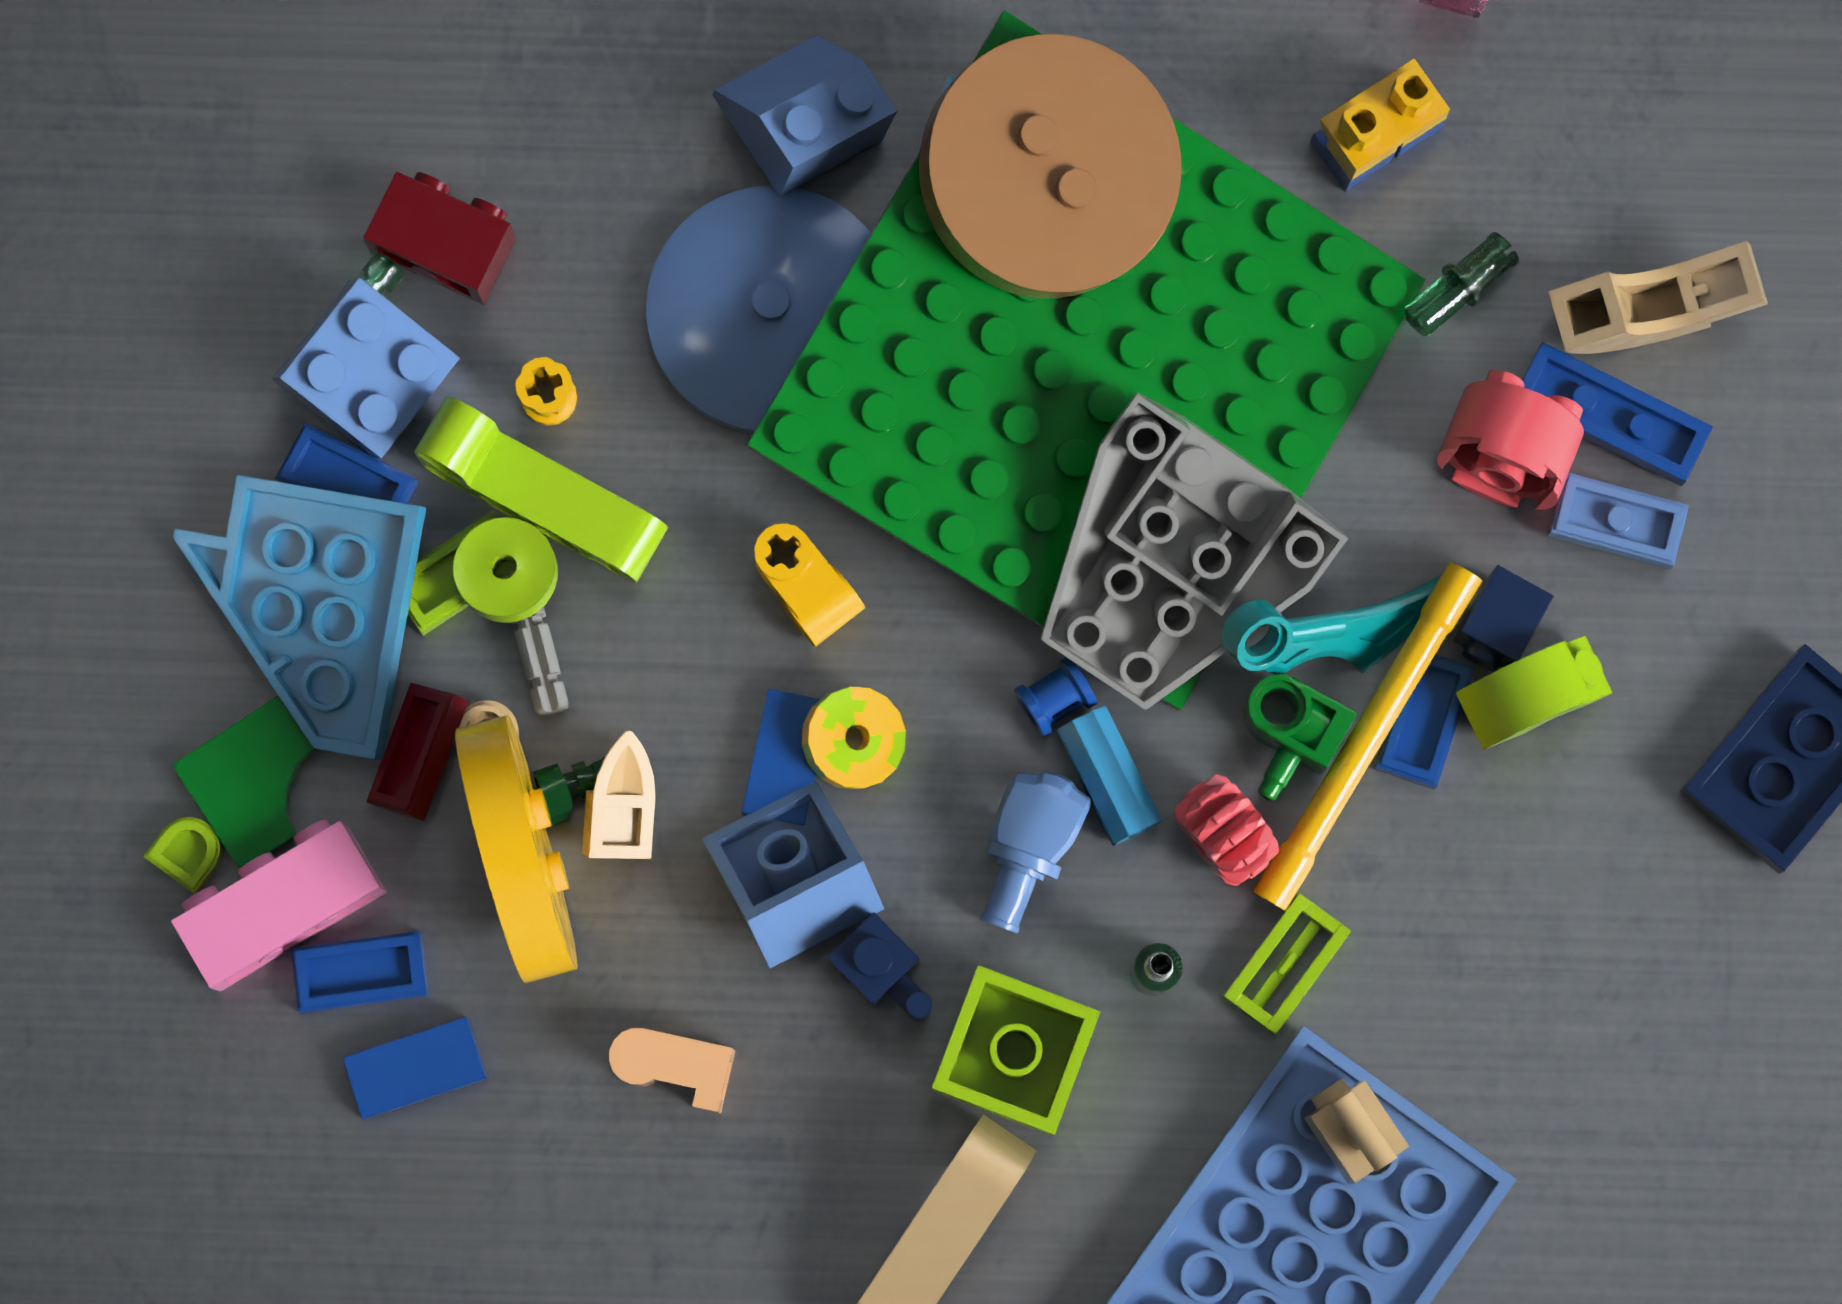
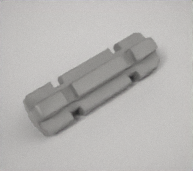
M544 607L524 620L512 622L513 625L518 626V630L514 634L526 680L528 683H532L534 687L529 691L534 710L539 716L559 713L567 709L569 705L563 681H558L557 676L561 675L551 632L548 624L542 621L546 617Z

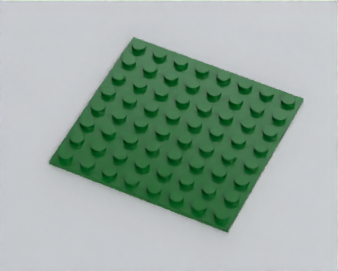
M1004 10L973 62L1004 43L1026 36L1040 35L1041 33ZM1172 117L1181 151L1180 189L1172 217L1163 235L1152 250L1132 269L1118 278L1078 295L1062 298H1034L1009 293L990 285L971 273L954 258L942 243L933 228L922 199L919 182V151L747 442L746 447L1043 628L1098 445L1136 392L1186 417L1302 498L1426 279ZM1204 669L1166 695L1161 701L1176 710H1181Z

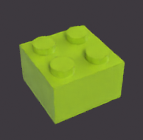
M978 965L931 1091L1053 1137L1056 1134L1101 1011Z

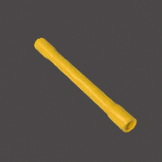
M1448 563L1423 605L1418 622L1290 836L1279 846V853L1272 858L1252 892L1284 911L1287 910L1314 865L1316 853L1447 634L1456 627L1483 582L1475 574L1455 563Z

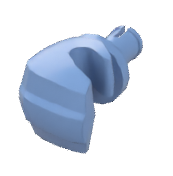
M1048 771L1040 774L1019 772L1009 781L991 829L990 843L986 851L987 854L997 858L995 863L1001 867L980 920L1018 934L1020 930L1019 925L1036 881H1044L1045 876L1058 879L1062 867L1056 865V863L1073 845L1091 804V799L1078 790L1074 782L1062 774Z

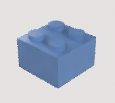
M358 277L350 279L271 379L363 452L374 458H382L460 357Z

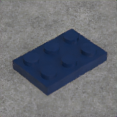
M1806 644L1798 648L1680 790L1681 793L1778 874L1785 872L1842 803V674Z

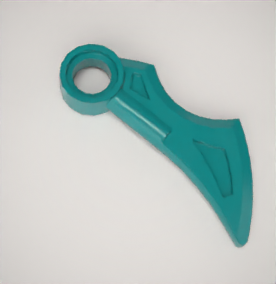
M1441 575L1406 593L1379 603L1351 610L1287 619L1266 600H1252L1236 608L1226 619L1221 631V641L1231 656L1249 671L1265 670L1275 675L1285 674L1305 661L1318 657L1334 656L1350 661L1363 674L1386 657L1410 635L1420 618L1423 605ZM1269 624L1267 634L1261 641L1249 647L1245 646L1246 640L1253 630L1259 626Z

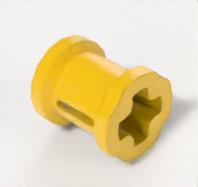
M548 357L534 358L524 364L521 374L516 379L515 386L516 394L527 416L536 423L546 426L557 425L567 420L574 412L578 399L576 387L566 366ZM545 380H550L551 385L555 388V400L550 403H543L542 398L538 395V384Z

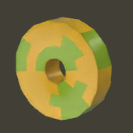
M850 686L825 694L811 707L803 723L802 748L808 765L821 780L837 788L863 789L883 782L897 769L905 752L906 729L900 712L886 696L871 688ZM851 726L857 728L862 734V744L857 750L850 748L845 740V734Z

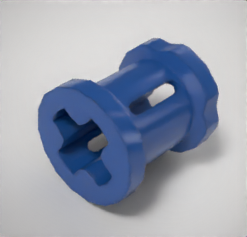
M1067 657L1059 661V669L1029 687L1020 685L1013 690L1030 722L1043 737L1052 732V724L1078 708L1085 706L1091 709L1098 704L1084 675L1078 666Z

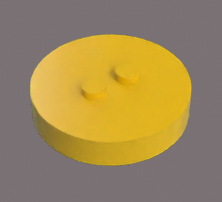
M506 715L458 728L455 731L456 748L471 820L494 904L517 971L522 981L529 983L576 970L578 964L575 943L563 893L564 890L569 889L566 871L560 852L552 851L546 829L552 826L546 800L541 788L535 790L515 727L510 717Z

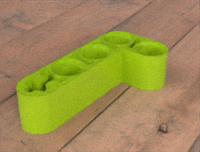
M446 396L414 451L420 463L434 475L504 514L532 524L548 538L634 583L638 582L668 529L665 523L652 514L500 432L496 423L470 405L450 396Z

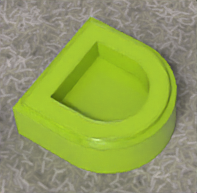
M183 817L169 823L143 857L196 894L203 890L219 868L224 855V846L210 824L198 818Z

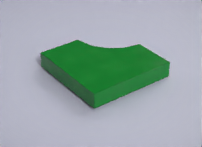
M276 696L173 763L172 766L240 869L251 860L268 852L274 854L294 841L293 838L297 834L289 816V790L299 767L317 749L312 747L280 697Z

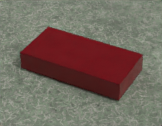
M410 683L366 802L384 810L424 821L454 743L455 731L461 724L469 701L452 693Z

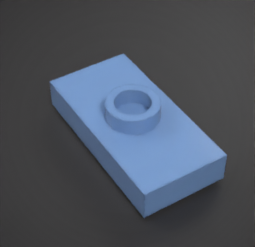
M1569 473L1558 502L1555 505L1547 536L1671 569L1675 564L1689 505Z

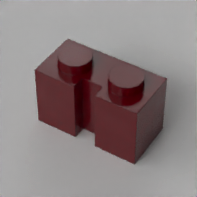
M396 171L363 237L371 254L414 274L419 272L436 280L439 285L484 305L516 241L511 223L505 221L507 213L494 204L479 198H473L471 204L449 195L451 188L428 174L417 172L413 179Z

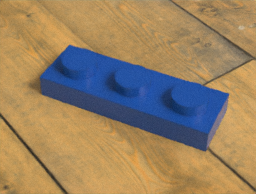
M1544 342L1539 345L1522 379L1525 384L1524 388L1538 392L1546 397L1559 395L1577 402L1583 409L1580 422L1584 428V439L1679 486L1686 483L1713 428L1712 425Z

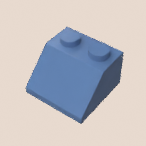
M818 35L720 86L712 94L780 197L881 142L897 113L896 108L861 58Z
M816 780L702 838L769 968L867 919L873 912L878 913L884 910L862 857ZM809 801L804 826L774 819Z

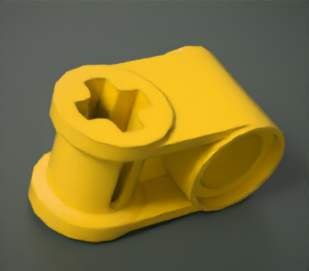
M788 523L774 524L766 528L757 538L754 551L756 568L760 576L781 601L780 604L790 619L814 647L818 646L865 609L863 602L847 580L831 563L827 562L807 535L797 526ZM776 542L783 548L790 547L792 544L797 546L798 548L794 552L796 566L788 569L783 563L777 564L774 567L768 564L772 559L770 546Z

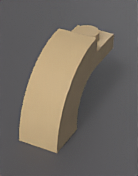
M1747 241L1667 267L1633 274H1613L1608 271L1548 291L1565 352L1573 354L1611 352L1660 342L1711 327V322L1768 304L1753 251Z

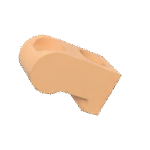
M631 1028L621 1032L613 1040L609 1049V1063L612 1071L620 1080L633 1086L646 1087L658 1081L694 1089L696 1091L692 1107L721 1114L735 1050L731 1047L645 1028Z

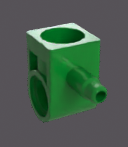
M1285 674L1270 675L1260 680L1250 692L1243 708L1244 724L1249 733L1259 742L1276 750L1275 755L1263 774L1264 780L1258 789L1259 795L1269 801L1276 800L1281 790L1287 786L1298 764L1321 775L1328 768L1353 723L1357 712L1315 690L1297 678ZM1269 695L1285 697L1293 707L1294 717L1292 722L1279 726L1268 722L1261 712L1262 699Z

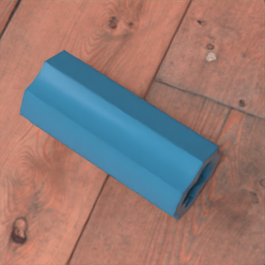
M1106 706L1092 710L1057 729V735L1088 797L1091 799V803L1113 846L1144 833L1163 821Z

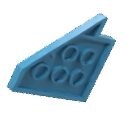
M237 475L226 537L175 529L174 540L312 747L336 753L382 760L426 508Z

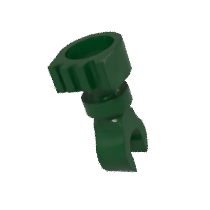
M605 756L589 766H586L584 761L572 764V772L562 774L558 763L532 772L536 788H541L551 819V827L570 821L571 798L581 795V798L585 801L586 790H594L596 777Z

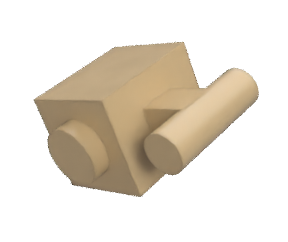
M1341 1078L1310 1099L1317 1110L1305 1117L1304 1120L1347 1184L1357 1183L1374 1170L1376 1172L1395 1160L1398 1154L1410 1147L1365 1080L1349 1087L1344 1078Z

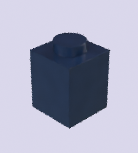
M1497 565L1485 580L1453 641L1465 647L1462 655L1466 659L1483 669L1495 672L1498 666L1503 668L1520 659L1554 595Z

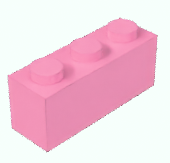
M327 819L318 821L299 832L293 838L297 844L296 847L276 859L271 852L265 853L246 863L237 871L241 878L239 881L220 892L215 885L207 887L192 895L181 904L185 913L171 920L209 988L221 992L290 951L291 948H295L387 893L349 826L341 820L333 825H330Z

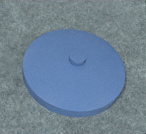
M772 185L750 187L722 195L693 212L671 234L663 246L650 276L646 299V319L651 346L660 369L675 392L696 412L710 421L725 428L752 435L871 234L869 229L847 209L820 194L795 188L780 197Z

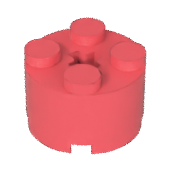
M1491 370L1488 372L1485 381L1474 382L1464 388L1437 455V464L1443 469L1448 462L1456 469L1452 478L1455 483L1489 501L1518 508L1521 498L1539 499L1535 510L1550 509L1558 502L1584 435V428L1580 422L1583 409L1577 402L1559 395L1546 397L1538 392L1524 388V382L1512 373Z

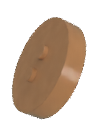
M1040 34L1015 39L993 48L968 66L946 87L934 105L923 132L919 154V182L922 199L934 230L949 252L967 270L990 285L1009 293L1034 298H1062L1093 290L1118 278L1132 269L1152 250L1163 235L1177 203L1181 182V151L1175 125L1165 102L1149 79L1134 64L1110 48L1088 39L1062 34Z

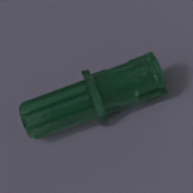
M1492 232L1485 241L1456 265L1448 263L1442 267L1443 276L1405 307L1404 312L1409 325L1421 336H1428L1466 304L1475 306L1479 303L1480 293L1508 269L1519 263L1516 251H1511L1507 255L1504 253L1512 245L1499 233Z

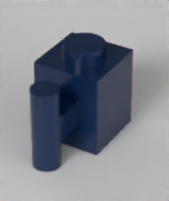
M875 912L827 957L828 963L872 1008L889 995L907 1013L911 1020L922 1022L930 1016L932 1010L931 998L907 976L919 964L920 958Z

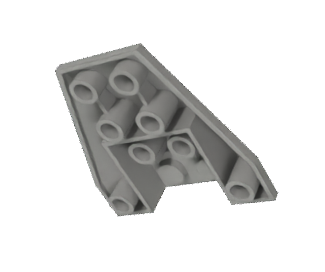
M1136 392L1098 445L1040 638L1065 657L1147 710L1227 652L1221 641V631L1226 619L1236 608L1252 600H1266L1281 613L1311 591L1346 543L1348 537L1288 487L1189 419Z

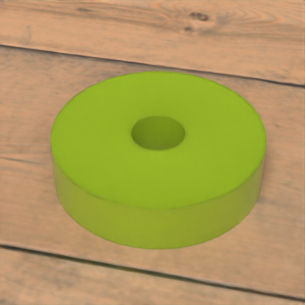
M502 517L477 525L462 539L454 556L453 576L459 593L465 603L475 613L491 621L509 623L524 620L537 613L547 604L557 584L558 564L549 541L538 528L520 519ZM511 561L517 564L516 571L510 578L500 579L495 576V569L500 563Z

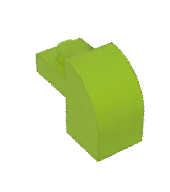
M1586 636L1567 643L1564 640L1535 652L1456 692L1482 750L1523 735L1558 716L1594 703L1613 693L1603 673L1601 662L1594 654Z

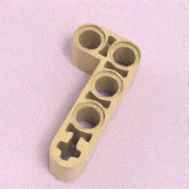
M983 1114L857 1304H937L1024 1174L1037 1150Z

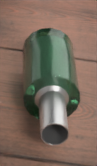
M1154 943L1147 945L1135 956L1131 963L1130 977L1132 984L1145 995L1159 996L1165 994L1178 983L1182 976L1183 964L1181 957L1174 948L1167 944ZM1153 958L1159 959L1158 961L1151 964V960Z

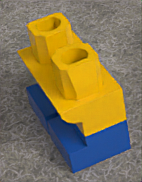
M1413 58L1321 118L1322 129L1313 134L1310 142L1346 192L1390 163L1394 156L1398 158L1441 130L1450 108Z

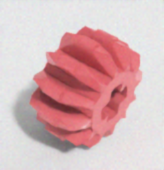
M1215 774L1204 783L1202 781L1184 795L1185 798L1174 808L1175 820L1179 824L1180 830L1190 841L1191 846L1199 853L1203 861L1212 868L1214 873L1227 884L1238 886L1248 878L1253 879L1279 853L1278 841L1273 836L1271 828L1263 820L1262 815L1254 808L1249 798H1246L1241 793L1236 784L1231 783L1224 776Z

